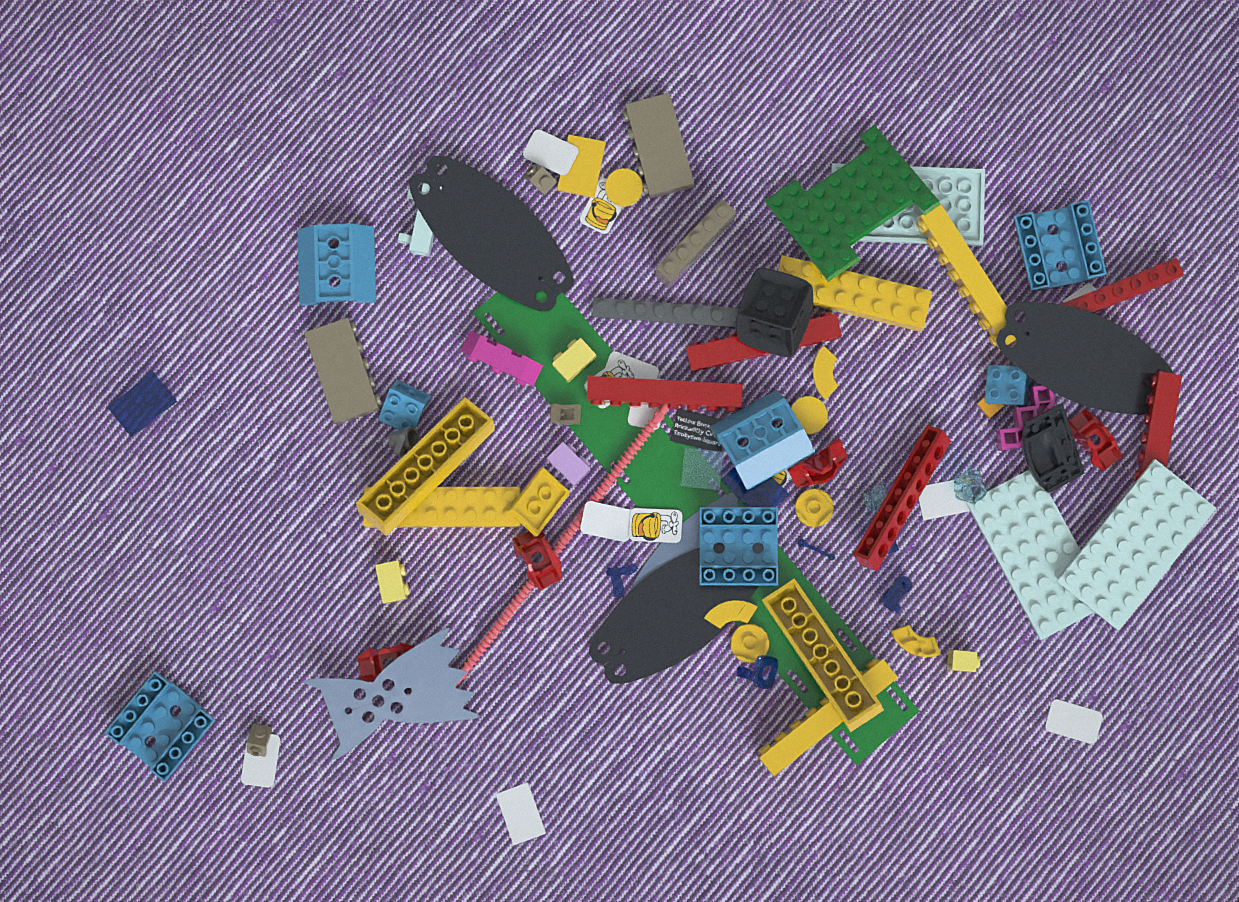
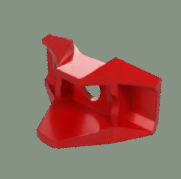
M1083 409L1068 421L1073 438L1086 450V453L1091 458L1092 465L1105 471L1122 458L1116 438L1106 429L1102 420L1091 412ZM1092 434L1099 436L1100 443L1098 445H1094L1089 439Z
M838 438L829 443L825 449L821 450L813 458L810 457L804 462L799 461L787 470L796 487L824 484L835 477L848 454L841 443V439Z
M528 531L517 538H513L512 544L515 556L521 555L527 566V577L541 591L562 579L561 561L552 551L549 542L545 540V533L540 532L538 536H534ZM540 553L543 559L541 562L535 563L532 561V555Z
M401 642L392 648L388 647L378 650L368 648L357 657L360 680L374 682L377 676L385 669L383 662L386 658L396 660L415 646Z

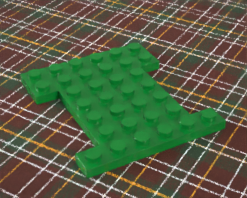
M875 125L859 135L860 140L868 149L814 187L805 191L795 179L765 200L769 209L827 282L860 261L859 256L851 248L854 243L914 203L925 216L940 205L937 197Z

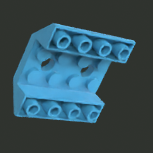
M1089 200L1072 203L1068 207L1037 214L1029 212L1013 216L1031 291L1049 290L1082 283L1107 274ZM1048 226H1055L1057 234H1049L1047 231ZM1058 262L1065 264L1066 270L1064 272L1056 269Z
M327 224L312 225L297 230L300 306L319 305V302L340 301L376 303L375 238L373 226ZM332 239L339 241V246L336 249L329 247V242ZM333 277L340 278V284L337 287L330 285V280Z
M777 390L710 426L712 433L718 443H721L747 490L815 453L801 423L786 399ZM776 420L783 422L779 428L773 427L772 423ZM741 439L749 441L745 447L739 446L738 442Z
M700 507V585L778 586V507ZM717 543H721L725 547L724 552L721 554H717L713 550ZM756 543L761 544L764 548L760 554H756L752 550L753 545Z
M154 671L104 733L118 745H124L151 768L150 771L165 783L216 720L202 705L175 683ZM175 705L181 708V714L177 717L171 713V709ZM149 736H153L156 739L154 747H149L146 743Z

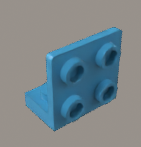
M988 365L985 403L1017 405L1019 408L1027 407L1030 377L1017 366Z
M396 380L388 391L378 420L398 430L409 426L416 428L423 409L430 402L432 396Z

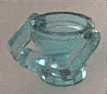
M971 469L963 474L959 473L954 481L955 497L958 500L975 504L986 496L987 488L978 470Z
M884 482L879 483L875 489L863 493L867 511L876 510L877 513L888 494Z

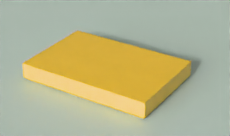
M568 135L567 142L578 148V154L569 172L566 175H560L557 191L595 198L606 142Z
M540 467L507 511L534 536H538L569 495L570 491L544 467Z

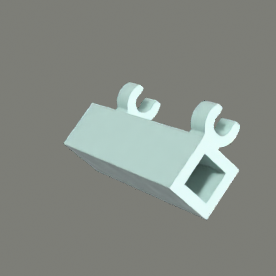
M423 183L422 191L418 192L423 195L427 194L430 191L429 185ZM409 189V190H408V195H407V196H408V199H412V200H413L412 195H411V193H410V189ZM417 210L412 236L399 233L398 241L402 244H410L409 250L412 254L430 257L434 234L419 210Z

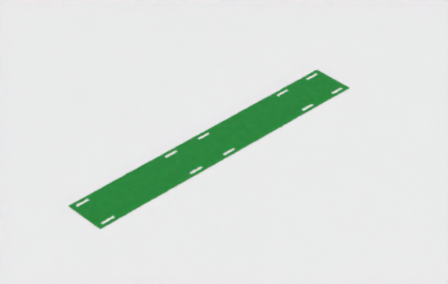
M539 291L535 298L537 302L545 303L548 296L544 291ZM497 292L476 309L473 314L499 344L543 365L534 386L550 405H581L580 425L568 426L610 474L611 469H613L610 463L615 461L618 464L617 460L622 459L621 456L625 455L624 451H628V447L632 446L631 442H635L634 438H638V433H642L641 429H645L628 423L629 404L621 403V406L609 405L602 409L597 405H591V402H587V390L584 385L588 381V376H595L605 369L609 356L613 351L564 293L558 295L556 298L557 303L550 311H539L524 306ZM489 313L505 331L503 335L500 336L484 317L485 314ZM581 338L596 354L597 358L568 383L552 366L553 358L559 352L564 353L568 350L567 346L574 339L578 341ZM665 414L663 421L672 430L674 422ZM661 426L654 430V433H650L651 437H647L648 441L643 442L644 446H640L641 450H637V455H633L634 459H630L631 463H627V468H623L624 473L631 482L626 484L621 477H617V481H615L637 508L679 510L682 513V523L698 512L700 507H705L721 498L708 482L712 478L726 495L733 492L695 447L681 443L675 444L673 441H670V437ZM738 499V507H745V505ZM778 545V586H758L748 601L757 606L748 623L742 621L734 622L738 627L745 624H755L767 633L769 649L764 657L808 709L812 707L817 709L821 705L820 701L826 695L766 609L762 599L795 578L857 670L862 672L866 670L867 667L865 665L874 657ZM838 628H840L846 634V636L852 641V643L857 647V649L854 652L836 633V630ZM790 669L808 688L806 693H803L787 674ZM895 681L876 695L884 711L852 732L849 731L844 722L829 732L856 766L920 712ZM890 687L908 707L907 710L903 711L888 694L887 690ZM841 729L858 747L859 751L857 753H854L838 734Z

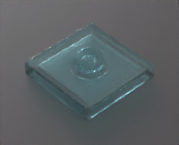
M685 448L680 487L719 491L723 452Z

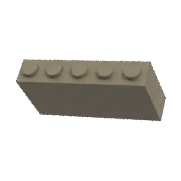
M670 93L625 104L626 110L623 111L625 122L629 121L630 128L627 130L630 140L634 139L635 147H632L634 157L639 158L640 165H637L639 175L643 176L645 183H642L644 194H648L649 199L694 188L692 173Z
M721 199L656 268L655 277L670 289L734 222L736 211L726 201Z
M349 318L304 332L333 421L336 425L380 411L379 405L382 404L379 394H375L373 387L376 386L372 375L369 376L367 369L370 368L366 357L363 358L361 351L364 350L361 340H357L355 333L358 332L355 322H351Z

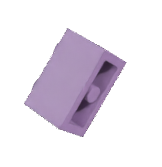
M562 442L547 457V460L575 487L591 471L589 468L590 463L583 456L579 458L575 454L577 450L570 443L566 445Z

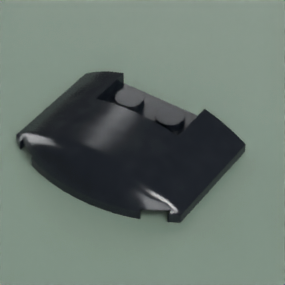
M1063 403L1024 422L1022 447L1025 461L1031 475L1037 484L1045 489L1046 493H1051L1085 474Z

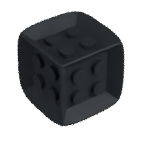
M757 268L751 276L739 305L736 317L738 339L745 345L783 357H793L799 348L810 321L813 309L812 285L802 278L769 268Z

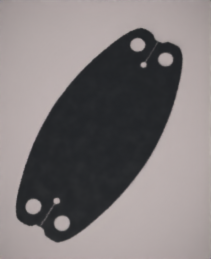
M433 156L428 161L425 172L416 174L410 180L409 187L412 198L439 242L462 267L493 290L529 308L539 311H550L557 303L556 298L558 295L566 293L574 285L571 269L548 230L520 199L492 178L452 158ZM438 164H445L447 166L448 172L445 175L441 176L436 173V166ZM423 182L427 183L430 187V191L425 195L418 192V185ZM440 186H444L445 189L440 190ZM562 272L565 275L564 283H555L553 280L554 274ZM542 276L543 281H539L538 278ZM539 291H544L547 294L548 298L545 303L537 302L535 297Z
M1017 302L1011 304L1005 313L1006 325L999 331L996 338L997 345L1003 354L1033 380L1068 400L1103 411L1145 415L1149 411L1146 397L1152 393L1153 387L1150 386L1152 375H1155V372L1159 369L1174 374L1171 367L1159 354L1131 332L1099 315L1069 306L1042 302ZM1018 310H1022L1026 314V319L1021 323L1017 322L1014 318V314ZM1028 331L1030 333L1029 336H1026L1024 332ZM1009 335H1013L1017 340L1016 345L1012 348L1008 347L1005 343V339ZM1143 381L1147 382L1145 386L1142 384Z
M717 543L713 550L715 553L721 554L724 552L725 547L723 544ZM700 547L689 551L652 572L618 603L595 634L590 644L589 655L595 662L602 664L605 668L604 675L613 684L629 683L661 672L705 647L732 622H727L721 628H718L704 619L710 610L728 601L748 602L758 586L700 585ZM606 642L609 644L610 651L607 654H600L598 652V645L600 643ZM625 649V653H620V650ZM623 664L626 667L625 674L617 676L614 673L615 665Z

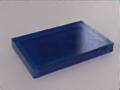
M152 371L107 408L133 438L178 401Z
M735 467L721 479L746 507H776L789 495L773 477L747 490L739 478Z

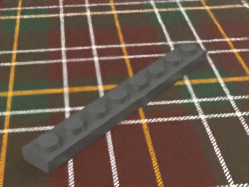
M593 297L592 317L736 328V317L739 308Z

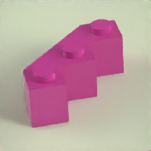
M473 331L469 332L460 352L466 354V359L474 363L477 360L491 366L490 370L499 375L501 372L514 377V382L525 386V384L534 386L543 365Z
M1034 386L1029 389L1031 406L1016 408L1012 411L1015 428L1000 429L996 432L998 451L1022 447L1024 422L1052 408L1055 404L1054 393L1044 386Z

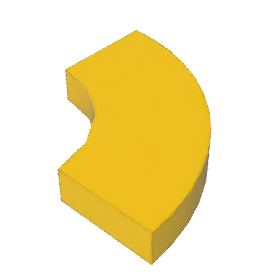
M825 346L818 352L813 365L814 384L824 400L838 387L833 377V366L837 358Z
M728 601L714 607L707 613L704 619L718 628L732 620L748 623L757 606L745 601Z
M910 625L890 631L897 644L913 655L920 657L941 655L934 636H919L912 630Z

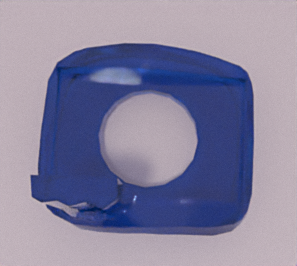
M636 563L624 567H607L605 573L611 576L614 597H624L625 589L621 575L635 573L638 570Z
M760 655L756 658L753 670L744 666L737 667L736 676L752 681L757 688L769 690L775 682L778 659ZM770 665L771 669L768 679L764 680L762 676L763 670L766 666Z

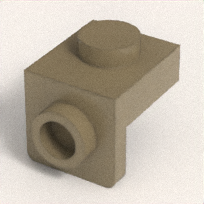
M538 164L530 166L524 176V179L529 181L544 196L557 183L550 173Z
M551 405V423L558 425H580L581 405Z
M253 723L247 740V753L253 756L266 757L272 727Z

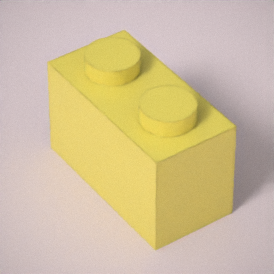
M581 338L578 341L576 339L571 341L567 346L568 350L564 353L559 352L553 358L552 366L568 383L597 358L596 354Z
M397 560L375 565L383 604L408 599L407 595L410 594L408 583H404L403 576L406 575L404 564Z
M948 651L947 670L976 672V668L980 667V657L977 656V652Z

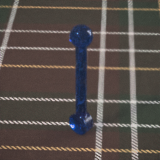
M804 539L798 540V546H805L828 557L830 561L835 559L833 553L829 554L806 543Z

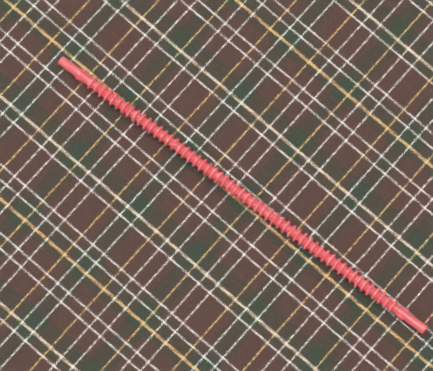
M663 404L658 411H655L653 418L648 420L649 424L644 425L645 429H641L642 433H638L639 437L634 438L635 442H631L632 446L628 447V451H624L625 455L621 456V460H617L618 464H614L615 468L611 469V473L607 474L608 477L604 478L605 481L600 483L601 487H597L598 491H594V496H590V501L600 503L599 500L603 499V495H607L606 491L610 490L609 487L614 485L613 482L617 481V477H620V472H624L623 468H627V463H631L630 459H634L633 455H637V450H641L640 446H644L643 442L648 441L647 437H651L650 433H654L653 429L658 428L657 424L665 418L664 415L669 410L668 404ZM580 509L581 513H577V518H573L574 522H570L571 526L566 527L567 531H563L564 535L560 536L559 541L556 540V545H553L552 551L557 557H559V553L563 552L562 548H566L565 544H569V539H573L572 535H576L575 531L580 530L579 526H581L584 509ZM530 579L525 581V586L522 585V590H518L519 594H515L516 598L512 599L513 602L508 603L509 607L505 608L506 611L501 612L502 616L498 617L499 620L494 622L495 625L491 626L492 629L487 631L488 635H484L485 639H481V644H477L478 648H474L475 652L470 653L471 657H467L468 661L463 662L464 666L460 670H465L467 673L456 685V688L463 679H466L470 669L473 670V665H477L476 661H480L479 657L484 656L483 652H487L486 648L491 647L490 643H494L493 639L497 638V634L501 633L500 630L504 629L505 624H508L507 620H511V615H515L514 611H518L517 607L522 606L521 602H525L524 598H528V593H532L531 589H535Z

